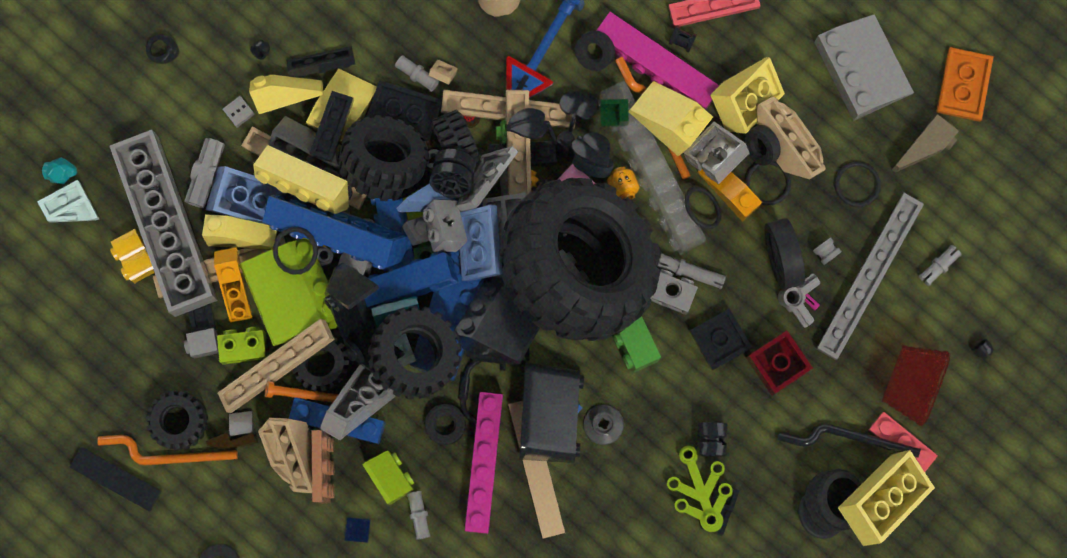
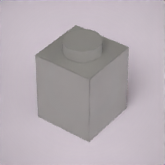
M211 328L186 334L187 340L184 341L186 353H190V356L194 359L219 353L217 330Z

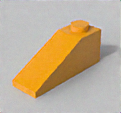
M703 169L697 172L742 222L762 204V201L732 172L720 184L706 176Z

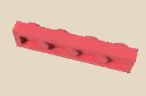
M686 0L669 4L668 8L673 28H675L676 26L680 27L759 9L760 2L759 0Z

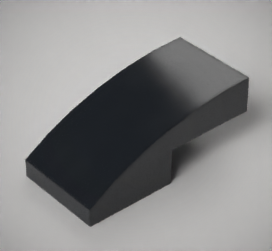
M718 482L710 500L712 508L720 495L718 489L722 483ZM723 487L721 493L724 495L730 492L729 487ZM732 488L733 493L727 498L721 511L723 525L718 531L712 532L714 534L724 535L730 514L733 512L740 491ZM714 516L708 517V524H714L716 518Z

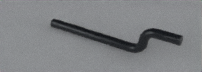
M831 424L818 425L813 429L810 436L806 438L781 431L778 435L779 441L803 447L816 443L822 433H830L895 452L910 450L914 457L919 458L921 450Z

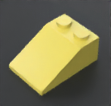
M765 57L724 81L710 96L724 128L729 132L747 133L757 123V106L773 96L779 100L785 93L770 57Z
M338 68L323 91V95L315 103L306 124L309 129L318 131L332 91L353 97L354 102L339 141L342 144L347 129L354 122L360 121L365 117L377 86Z
M654 81L629 110L633 117L677 156H680L693 144L713 118L696 101Z

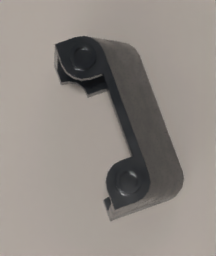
M525 363L519 460L575 463V457H580L581 443H576L579 389L584 387V375H580L579 370Z

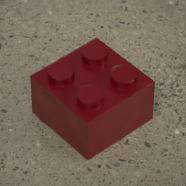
M787 330L746 358L771 396L813 369Z

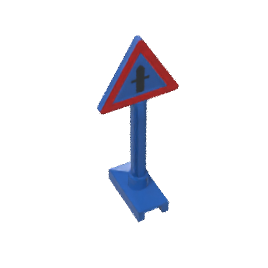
M561 0L562 3L558 8L559 12L528 65H524L514 58L507 56L506 90H529V98L553 85L552 80L536 72V69L566 17L571 15L573 9L581 11L585 5L584 0Z

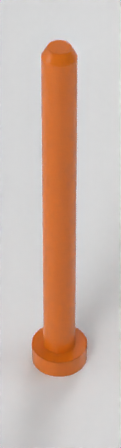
M267 381L265 387V397L272 398L273 395L333 403L339 395L275 386L274 382Z

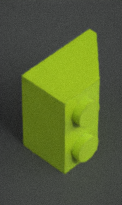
M387 450L362 465L386 503L392 505L414 490L411 486L414 484V481L408 472L403 473L399 466L402 462L395 452L391 454Z

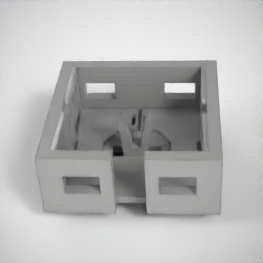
M713 122L683 153L688 163L699 171L703 169L706 176L720 184L749 154L746 143L716 122Z

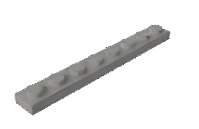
M906 193L902 194L816 348L818 351L834 360L839 358L924 205L922 202Z

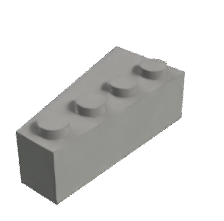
M359 365L327 410L320 429L341 440L396 396L393 395L392 389L388 388L385 390L382 387L383 382L380 379L376 380L373 373Z

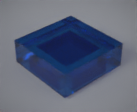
M347 517L345 541L368 543L371 520Z

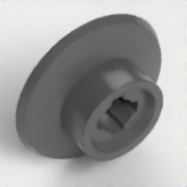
M595 405L584 416V432L589 440L596 444H611L623 432V417L611 405ZM601 419L609 422L606 429L598 426Z

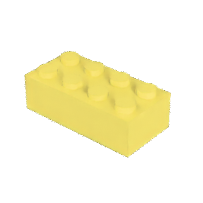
M910 450L894 453L838 509L863 546L880 544L935 487Z

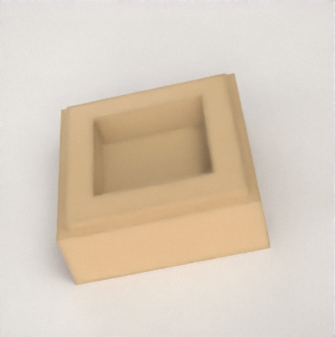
M437 60L430 69L428 76L450 84L458 68Z

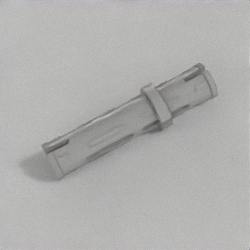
M661 253L660 262L657 266L658 268L676 273V276L680 277L683 275L722 289V284H724L726 275L692 265L682 258L678 260L669 257Z

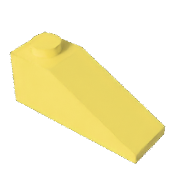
M280 75L258 76L250 81L249 93L258 113L262 114L323 95L322 80Z
M205 215L202 236L207 245L213 247L273 249L275 239L277 238V231L269 228L270 225L223 215Z

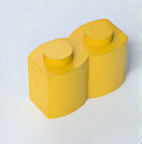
M133 229L111 241L113 248L110 251L116 261H121L123 267L120 270L126 280L130 279L133 283H137L155 273L139 231Z

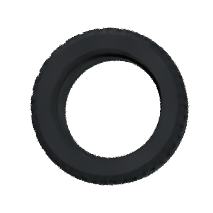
M834 469L817 474L811 479L805 492V505L810 519L819 528L829 532L852 529L843 515L841 518H838L830 510L827 502V491L830 484L834 483L842 491L846 500L862 482H860L857 476L843 469Z

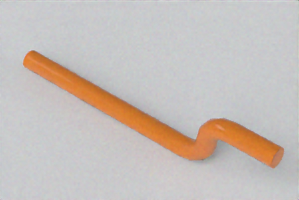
M624 57L616 59L617 66L628 87L642 95L647 87L638 84L634 80ZM668 148L682 179L690 177L691 175L682 156H677Z
M127 435L98 436V445L125 444L129 449L130 457L139 465L238 459L237 450L142 456L138 452L136 442Z

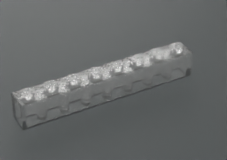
M625 80L600 92V100H598L600 106L602 99H628L629 110L635 104V100ZM629 113L628 126L611 127L613 132L617 131L620 137L618 142L623 152H628L631 158L628 159L629 164L634 172H638L640 176L638 181L642 190L648 191L651 197L648 199L653 211H658L661 217L659 223L664 231L668 230L671 236L669 242L673 250H678L681 255L704 244L706 238L700 226L688 215L684 203L685 197L652 133Z

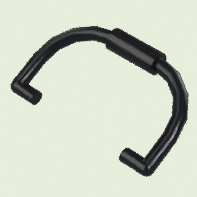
M471 361L466 367L463 377H461L459 400L465 418L476 425L477 419L469 414L466 408V400H468L470 372L475 365L481 362ZM500 364V370L505 371L506 364Z

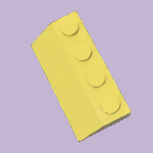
M267 145L253 164L255 178L263 184L268 183L283 193L292 194L303 202L314 204L322 211L336 214L347 210L349 207L348 182L278 149Z

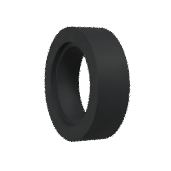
M787 218L765 223L764 234L767 252L780 288L784 290L803 285L805 283L804 263L792 224Z

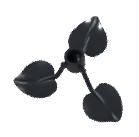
M572 91L562 96L560 108L565 114L572 115L568 131L561 132L557 138L550 122L545 121L544 112L538 109H522L514 114L507 124L506 131L529 139L543 137L548 129L553 140L552 144L556 145V154L562 158H568L574 152L580 158L591 163L606 167L609 165L611 146L609 140L604 135L590 132L585 134L584 137L578 136L575 140L572 134L576 116L580 119L588 120L596 113L597 101L589 92Z

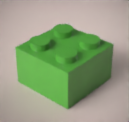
M640 317L625 330L615 333L613 336L616 347L618 349L622 348L625 354L622 359L627 370L632 369L633 373L658 362L661 358L643 317Z

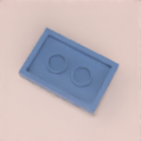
M488 205L460 212L467 237V242L460 248L462 281H473L501 275L502 263L499 261L500 239L497 206Z

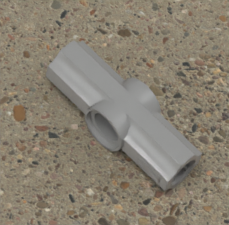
M205 138L199 159L195 161L191 170V183L184 201L185 203L199 208L205 207L225 146L224 143L215 139Z

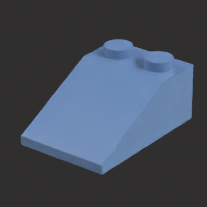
M226 166L218 167L206 210L223 216L266 224L262 221L269 196L283 192L268 183H261L254 175Z

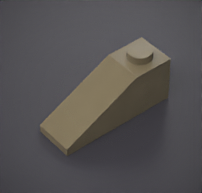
M937 114L892 170L898 172L939 154L945 148L949 150L957 141L955 135L959 131Z

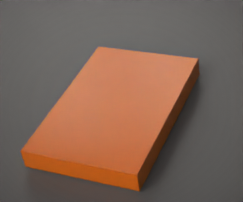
M950 47L947 53L936 113L980 122L983 116L994 56Z

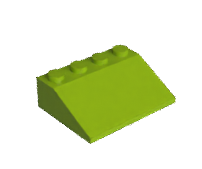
M309 239L295 240L279 246L278 256L281 263L287 268L300 270L310 263L313 256V246ZM273 249L240 263L241 270L273 346L289 342L319 319L326 320L330 330L337 327L331 310L324 302V293L328 281L318 258L309 271L296 275L284 272L277 265L273 256Z

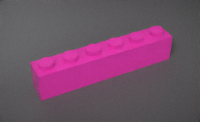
M609 12L596 31L605 33L612 40L615 46L614 56L617 59L624 57L625 61L633 65L632 68L642 75L645 73L651 77L652 82H657L696 101L705 110L713 101L710 95L719 87L718 84Z
M480 392L465 524V531L489 533L503 394Z

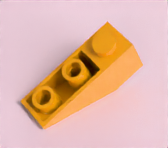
M237 247L214 252V267L230 323L252 319Z

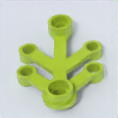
M685 446L680 450L679 457L688 466L695 489L681 483L677 477L669 478L667 486L671 491H678L699 501L703 511L690 506L685 499H678L675 502V509L679 513H686L699 519L704 530L716 532L723 525L721 511L727 498L732 495L733 489L727 483L721 484L718 489L720 495L712 508L709 498L719 477L724 474L725 467L719 461L714 462L711 465V474L704 486L696 464L698 460L697 451L692 446ZM686 451L693 453L690 459L684 457ZM714 466H722V471L719 473L714 472ZM677 480L679 483L678 487L671 488V481ZM723 487H729V488H730L729 494H727V495L722 494V493H721L722 488H723ZM680 502L686 503V508L684 510L678 509V504ZM714 516L716 518V522L714 524H708V517Z

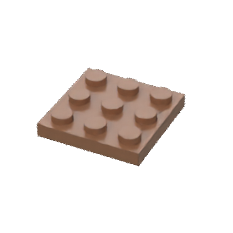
M312 430V502L324 504L331 503V498L335 496L334 484H331V475H334V461L330 460V452H334V438H331L328 433L322 430Z

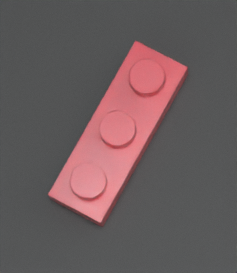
M882 412L868 429L876 437L921 449L919 458H915L924 472L938 457V455L885 412Z

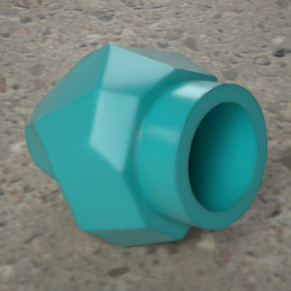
M60 157L51 162H45L42 174L44 179L50 180L51 183L65 184L70 177L77 174V168L66 159Z

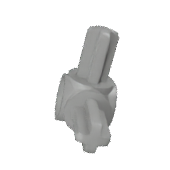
M810 274L806 277L803 285L784 290L781 289L778 294L779 303L788 312H793L804 328L814 322L804 303L805 295L820 284L815 274ZM790 291L795 296L792 303L787 301V294Z

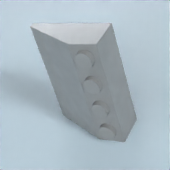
M875 15L833 28L818 35L814 43L853 121L914 93Z

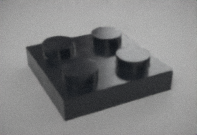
M730 308L689 331L712 371L752 349Z

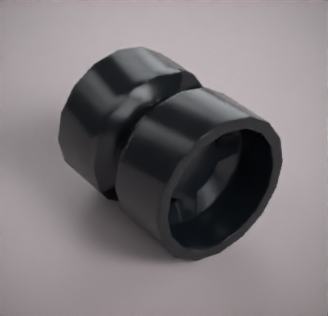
M699 422L697 436L701 440L697 442V455L727 456V443L724 442V438L727 437L728 424Z

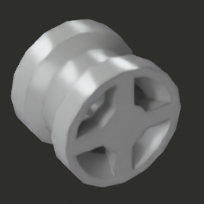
M829 238L813 250L815 255L821 257L823 265L842 252L840 248L834 246L832 238Z

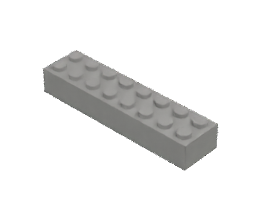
M149 130L110 145L168 312L177 317L218 301L157 134L153 130Z

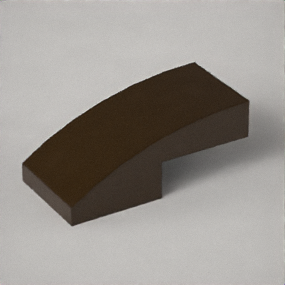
M225 433L206 441L207 446L224 449L241 448L259 443L254 433L233 440L229 433Z

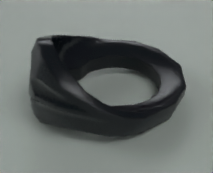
M166 35L153 36L146 45L148 58L158 64L172 62L180 54L176 42ZM161 40L167 44L166 54L154 57L151 52L154 42Z

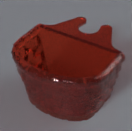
M903 345L882 402L901 412V415L909 417L908 419L915 421L918 426H924L929 418L951 358L948 351L941 352L936 349L933 351L928 348L923 349Z

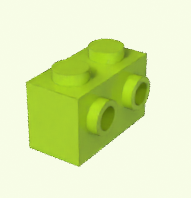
M259 327L246 328V332L237 333V330H225L223 335H217L219 361L223 365L259 361L268 357L266 332L260 330Z

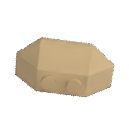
M774 96L757 106V126L762 125L771 129L780 142L781 153L776 162L783 172L811 179L826 170L823 164L821 147L795 111L785 104L778 102V99Z
M269 418L259 429L258 433L271 467L285 482L290 484L289 487L293 492L312 493V436L307 422L293 419Z

